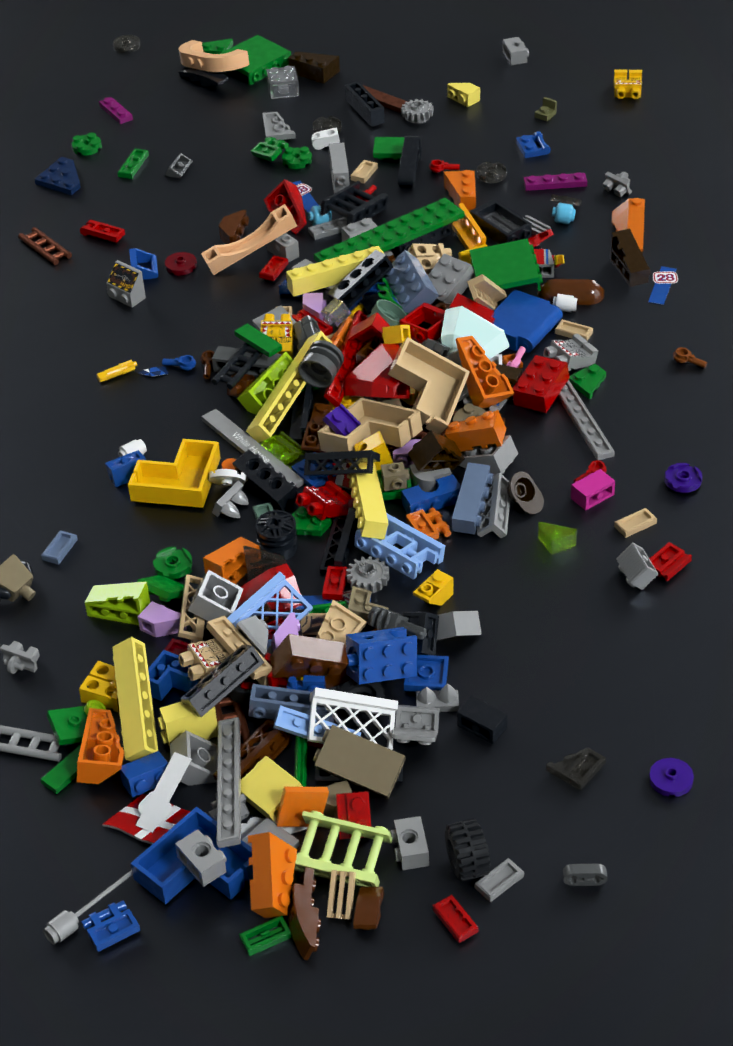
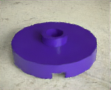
M688 463L673 464L668 467L664 474L665 484L670 489L681 493L697 490L701 486L703 478L702 472L696 466L694 468L689 466Z
M663 758L653 764L650 769L649 778L650 784L656 792L663 796L675 795V797H679L688 793L692 788L694 774L691 767L684 761L676 758Z

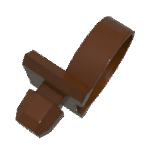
M245 374L232 390L227 388V395L238 397L255 380V377Z

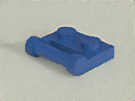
M540 131L535 132L534 135L516 137V144L524 158L547 155L551 152V148L549 145H546ZM535 142H538L541 148H538Z

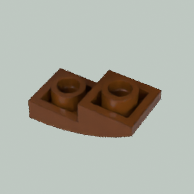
M360 887L354 913V929H377L381 917L380 906L384 897L383 887Z

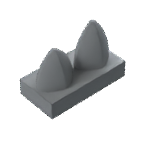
M237 481L216 502L212 513L217 517L223 513L232 518H240V513L232 502L239 505H248L247 496L242 491L244 484Z
M446 684L439 691H432L426 687L421 691H416V706L440 708V712H456L459 710L458 690H455L449 684Z

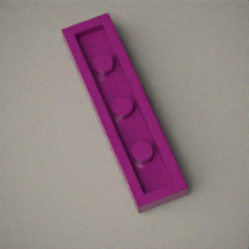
M580 172L574 174L562 173L559 175L524 177V186L526 191L587 187V178L585 173Z

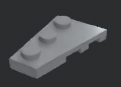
M278 112L262 113L266 137H274L277 140L296 138L295 132L291 131L290 126L284 123V119Z

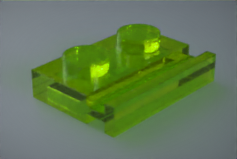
M283 431L280 432V435H274L261 442L265 449L285 465L296 460L299 455H305V450H301V446Z

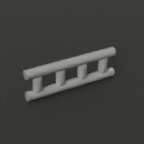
M0 725V735H11L8 744L0 743V751L57 762L61 761L62 754L56 753L60 745L55 735ZM21 737L32 739L28 747L17 746ZM40 741L51 743L48 751L37 749Z

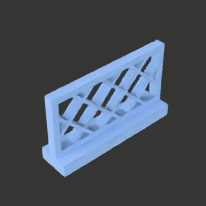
M279 572L227 619L236 627L239 621L252 615H261L263 620L264 616H276V625H268V629L275 630L276 632L280 627L278 626V616H288L292 613L293 603H301L306 608L302 613H295V617L299 619V622L313 610V607L285 580V576ZM285 587L291 593V599L279 598V591ZM267 602H276V612H264V605ZM278 603H290V612H278ZM268 639L267 650L271 646L272 639Z

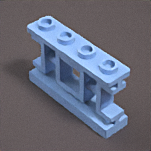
M388 513L386 514L389 524L385 539L361 537L360 529L355 532V547L374 558H379L380 561H385V564L411 579H415L417 573L420 574L422 572L424 561L427 560L433 564H440L444 559L446 545ZM397 543L404 548L398 549L393 545Z

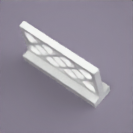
M315 688L310 693L309 702H311L307 741L324 744L322 741L323 737L314 736V727L320 724L325 731L329 729L323 720L331 715L339 724L337 727H341L348 732L350 731L344 724L352 718L359 727L353 734L362 731L374 743H377L374 739L382 733L387 739L386 748L393 750L392 733L394 731L395 711L398 709V701L322 688ZM316 705L324 706L329 713L321 719L316 712ZM339 708L345 709L350 715L343 722L335 713ZM359 712H365L371 720L363 725L355 715ZM380 715L389 716V725L385 728L376 719ZM371 722L380 731L374 737L365 728Z

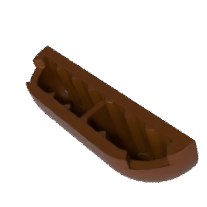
M550 279L538 291V298L550 301V304H553L554 296L557 297L558 294L571 295L574 298H578L577 305H594L604 299V288L597 284L595 280Z

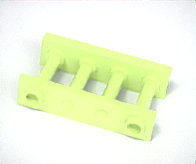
M314 810L311 812L303 811V819L309 825L301 850L297 853L294 870L303 872L305 867L314 869V875L331 879L332 870L355 872L356 886L379 887L380 881L374 872L382 842L392 843L393 839L390 831L382 826H375L373 828L323 816L321 812ZM317 827L328 828L330 832L322 857L318 860L310 858L309 852ZM339 831L352 834L343 863L340 865L333 864L330 859ZM360 837L374 839L365 868L362 871L353 869L352 863ZM349 877L345 878V883L349 884Z

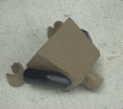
M12 554L0 565V598L13 602L21 595L30 601L36 594L30 588L33 581V572L30 563L18 559L15 554Z

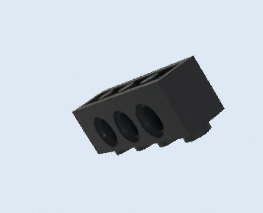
M375 249L327 294L335 306L346 311L393 268V265L386 254Z
M248 449L232 463L238 474L241 475V472L246 475V481L281 511H285L296 501L298 494L296 491L298 489L292 481L288 482L280 471L276 472L269 462L265 463L258 453L254 454Z

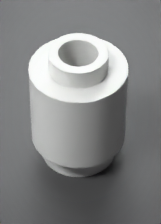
M558 294L557 297L554 296L553 305L559 307L564 312H576L578 298H574L571 295Z
M135 439L119 447L118 455L122 457L137 450L144 455L147 452V448L141 439Z

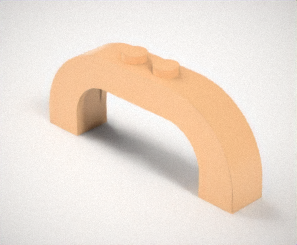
M196 40L188 41L179 47L181 64L185 67L208 72H224L249 65L248 52L245 50L237 49L225 54L203 52L202 42Z

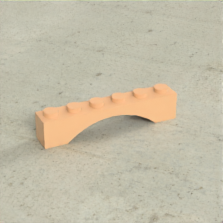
M284 204L272 211L263 224L247 237L230 244L214 245L202 252L201 255L212 274L215 275L295 228L297 224L291 212Z

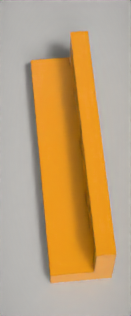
M463 203L458 204V207L465 212V217L452 222V229L466 250L486 244V236Z

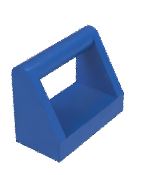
M136 248L129 249L131 266L142 271L143 280L159 276L156 255ZM151 262V269L139 266L138 263Z

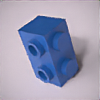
M157 751L122 765L119 771L123 786L132 797L142 795L156 788L168 765L167 760Z

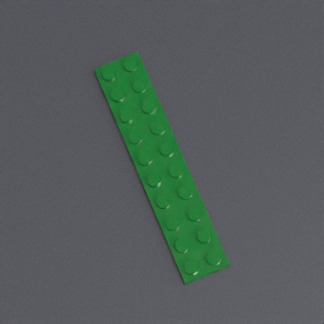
M445 197L314 254V260L322 262L326 259L336 258L374 246H379L383 252H386L464 218L465 212Z

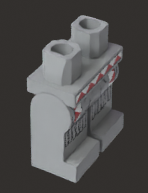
M575 334L570 340H552L551 345L545 347L543 356L567 362L568 371H571V368L579 369L594 364L598 350L590 343H587L588 341L581 335Z

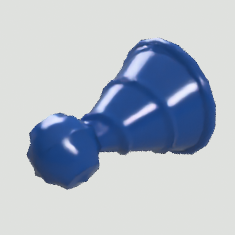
M284 280L279 285V294H291L287 288V280Z

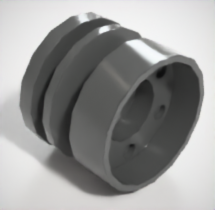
M324 340L315 341L298 367V373L307 384L317 388H327L331 385L342 366L344 356L336 345Z

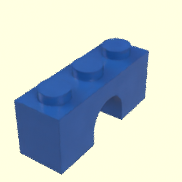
M452 474L436 479V491L425 492L419 485L401 490L402 506L410 514L422 509L425 513H428V510L432 507L439 510L454 505L457 502L461 485Z

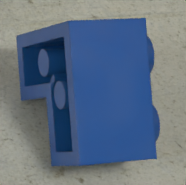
M163 650L148 668L152 698L160 701L164 699L172 687L188 692L201 679L191 681L188 676V668L192 666L181 667L178 662L179 655Z

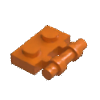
M433 507L428 510L427 514L422 509L406 515V521L409 526L435 540L439 539V532L444 534L445 537L451 535L450 526L447 522L443 521L441 513Z

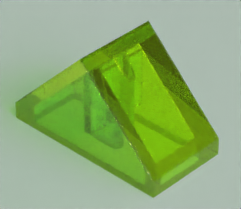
M539 522L538 539L553 555L576 546L577 529Z

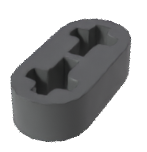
M569 864L563 868V880L565 884L570 886L602 885L608 880L607 869L602 864Z

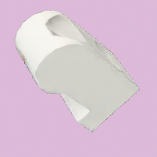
M337 128L316 132L311 137L312 145L317 150H321L331 143H340Z

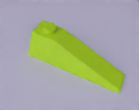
M286 351L237 397L248 412L257 415L292 363L293 359Z

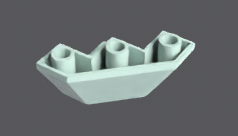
M463 306L445 310L441 342L450 347L448 354L458 349L456 339L466 336L474 337L484 349L488 359L509 348L505 332L501 328Z

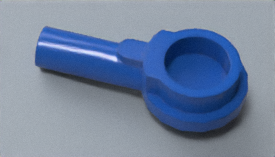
M184 355L175 359L163 358L162 365L180 366L182 370L188 371L196 366V360L191 355Z

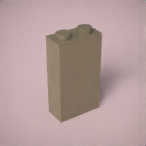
M334 725L331 726L330 730L326 729L322 738L324 742L321 750L318 749L313 758L316 769L344 781L347 780L351 784L389 799L406 760L405 755Z

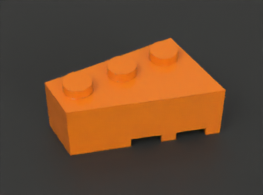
M499 410L487 411L477 417L470 416L464 421L450 423L445 435L456 443L460 452L473 450L474 446H481L482 449L488 448L489 444H496L497 447H500L503 444L506 426Z

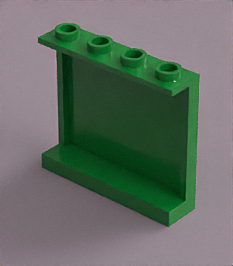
M259 35L219 53L225 54L237 49L248 52L249 65L236 69V71L248 76L249 85L289 66L288 58L291 56V51Z
M528 238L469 250L475 277L483 274L502 289L536 283L538 291L541 290L540 284L543 283L536 254H534L533 244H529Z

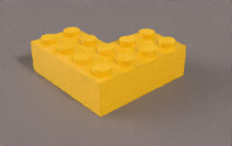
M183 439L174 463L137 460L133 470L134 473H132L128 483L130 500L203 508L212 485L208 480L209 472L213 471L215 473L221 459L219 442Z

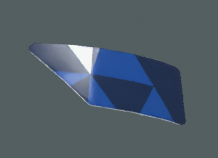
M159 366L140 371L138 374L153 377L168 374L165 366Z

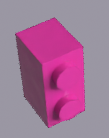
M601 469L571 485V499L585 511L610 498L615 493V480Z

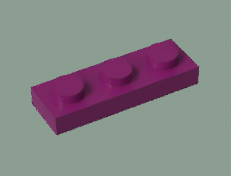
M112 97L99 101V106L119 124L133 120L132 114Z

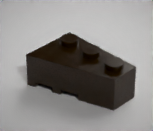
M295 52L288 58L289 73L323 84L340 72L339 56Z
M625 229L612 232L610 261L630 287L648 283L651 271L631 230Z
M432 430L419 442L415 443L408 452L418 471H434L444 468L454 470L465 460L454 441Z

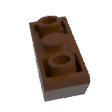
M246 210L223 217L219 224L220 239L225 244L239 241L241 235L244 234V229L249 224Z

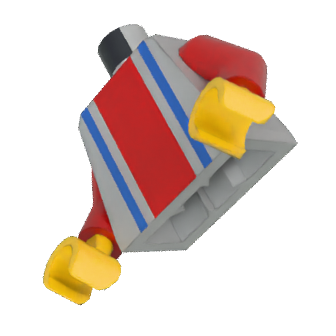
M540 246L534 247V254H536L542 278H554V268L565 264L564 255H551L549 249H542Z

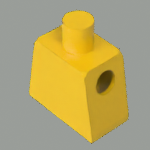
M380 431L354 446L355 451L372 450L380 454V462H373L375 463L376 470H381V465L393 463Z

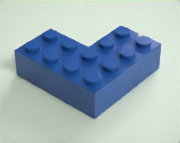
M195 807L132 861L131 868L134 880L164 904H167L195 879L194 875L177 857L175 843L199 829L204 836L208 835L217 850L220 849L226 856V873L210 882V884L231 900L245 888V881L249 884L250 880H253V865H249V858L252 857V847L241 840L239 845L218 848L217 821L198 807Z

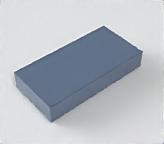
M60 530L42 553V560L59 565L78 540L77 535Z

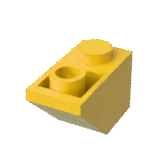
M410 325L382 327L384 344L402 345L407 337L411 339Z
M437 569L413 592V595L429 604L442 606L453 595V577Z

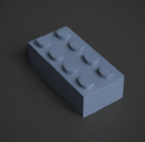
M406 250L397 256L392 262L393 268L384 276L403 311L406 313H411L424 302L431 305L439 297L420 261Z

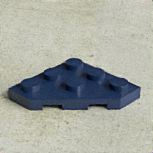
M60 157L34 179L36 185L73 195L81 188L74 161L65 157Z

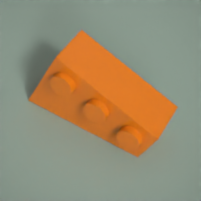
M444 171L445 190L449 192V196L453 198L456 206L463 203L470 213L471 210L476 208L475 171Z
M239 537L203 557L205 574L210 570L234 584L261 560L259 545L243 537Z
M270 832L248 835V843H252V857L249 858V865H253V880H250L251 910L264 918L287 916L297 849Z

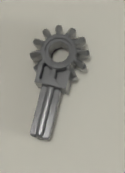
M372 607L369 612L367 623L376 629L384 630L404 627L407 629V635L409 636L416 635L420 640L427 636L426 628L408 622L409 618L381 607Z

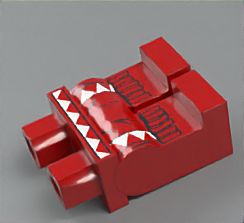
M326 481L325 486L304 487L303 493L297 494L295 503L299 507L304 506L311 516L325 520L326 517L332 518L347 515L349 508L353 506L354 498H351L350 494L342 490L333 481Z

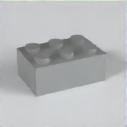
M443 254L428 274L430 281L439 294V297L431 305L434 306L442 302L449 304L453 302L457 293L462 295L468 287L467 281L475 277L472 265Z

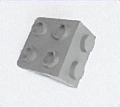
M398 705L392 738L397 739V742L409 743L410 740L418 741L422 745H430L431 742H435L438 735L440 708Z

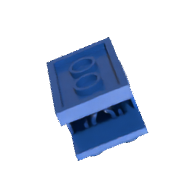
M399 627L346 634V653L349 663L346 666V675L359 685L417 676V636H407L406 628Z

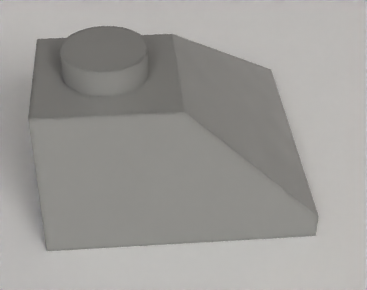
M256 615L239 621L236 625L237 630L264 658L267 654L269 631L266 622L263 619L259 620Z

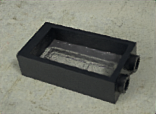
M495 199L470 211L471 216L482 232L499 244L531 237L532 223Z

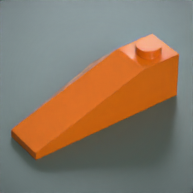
M629 198L612 211L611 223L615 226L616 232L630 229L640 251L643 252L645 199Z

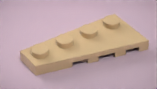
M333 600L316 638L344 642L346 647V634L360 633L367 621Z

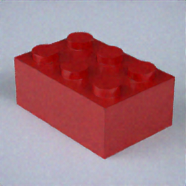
M535 355L512 388L514 391V405L547 413L570 378L567 362Z

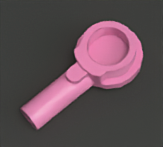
M521 346L515 355V359L512 362L509 361L506 366L519 368L522 361L521 358L526 349Z

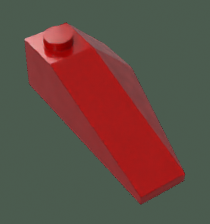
M284 179L264 199V202L270 212L285 204L297 224L291 231L297 234L307 224L303 200L297 185Z
M288 564L268 569L241 586L243 592L236 609L279 572L285 576V580L301 595L295 576ZM284 587L279 591V598L291 599V593ZM267 602L272 610H276V602ZM278 603L279 612L290 610V603ZM293 603V609L302 606L301 603Z

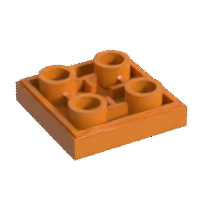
M284 786L275 821L277 827H308L309 824L305 823L302 813L303 811L311 812L314 810L324 814L329 795L328 787Z

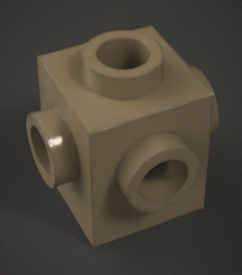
M403 462L381 465V480L384 491L407 488V480H410L409 470L404 468Z

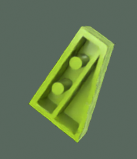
M147 581L93 586L85 601L87 616L139 625L138 615L150 604Z

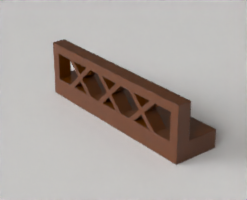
M267 719L240 746L241 757L247 756L241 760V779L265 756L273 761L292 742L289 733L273 728L275 721ZM269 728H273L271 732L265 733ZM260 742L257 746L251 747L253 744ZM217 771L213 774L215 780H217Z

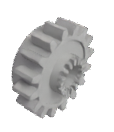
M410 100V102L402 104L401 115L408 122L423 123L429 120L430 116H433L432 103H428V100Z
M369 556L368 559L361 557V561L355 559L354 564H349V569H346L347 583H350V588L355 586L375 593L382 590L383 586H387V581L390 579L389 567L386 566L385 561L379 562V558L372 560V556Z

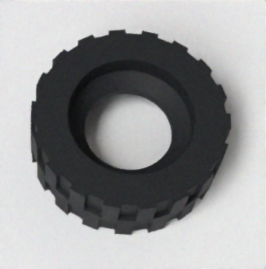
M350 679L340 688L341 692L364 694L385 699L384 689L377 682L359 685L353 679ZM339 708L341 714L347 719L350 715L345 709ZM359 712L355 715L361 723H367L371 720L365 712Z

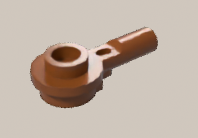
M679 347L673 353V358L679 363L690 362L702 368L707 366L706 361L696 358L687 348Z

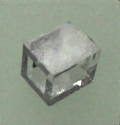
M336 298L321 311L324 316L323 320L328 325L336 327L351 314L344 302Z

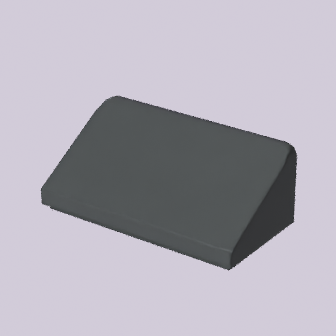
M180 152L168 168L165 176L181 178L193 161Z

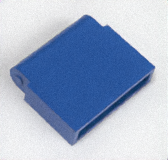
M514 289L494 310L493 318H495L494 325L505 332L509 343L508 349L516 351L522 346L526 349L525 352L529 353L562 319L563 313L559 307L550 304V301Z

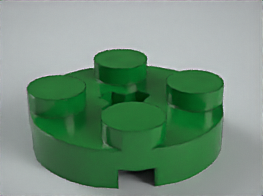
M94 132L73 137L72 150L76 154L80 152L84 156L97 153L99 148H102L101 139Z
M306 146L301 148L288 147L282 154V163L284 166L285 164L288 165L290 169L305 168L306 164L309 163L310 165L312 163V153Z
M176 547L164 548L156 554V559L153 560L155 573L172 580L192 572V556L184 548L182 550H177Z

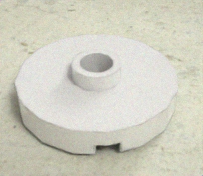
M217 469L215 473L213 471L209 472L208 480L218 485L233 486L237 481L244 484L246 482V475L241 472V475L237 474V471L233 469Z

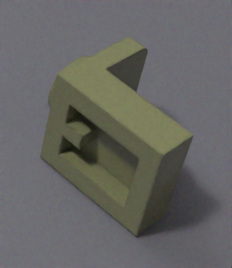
M544 97L543 106L535 112V118L544 121L550 120L556 115L557 101Z

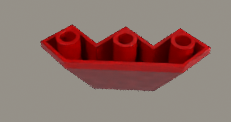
M382 343L378 345L345 377V395L410 399V386L388 375L400 346L398 344Z

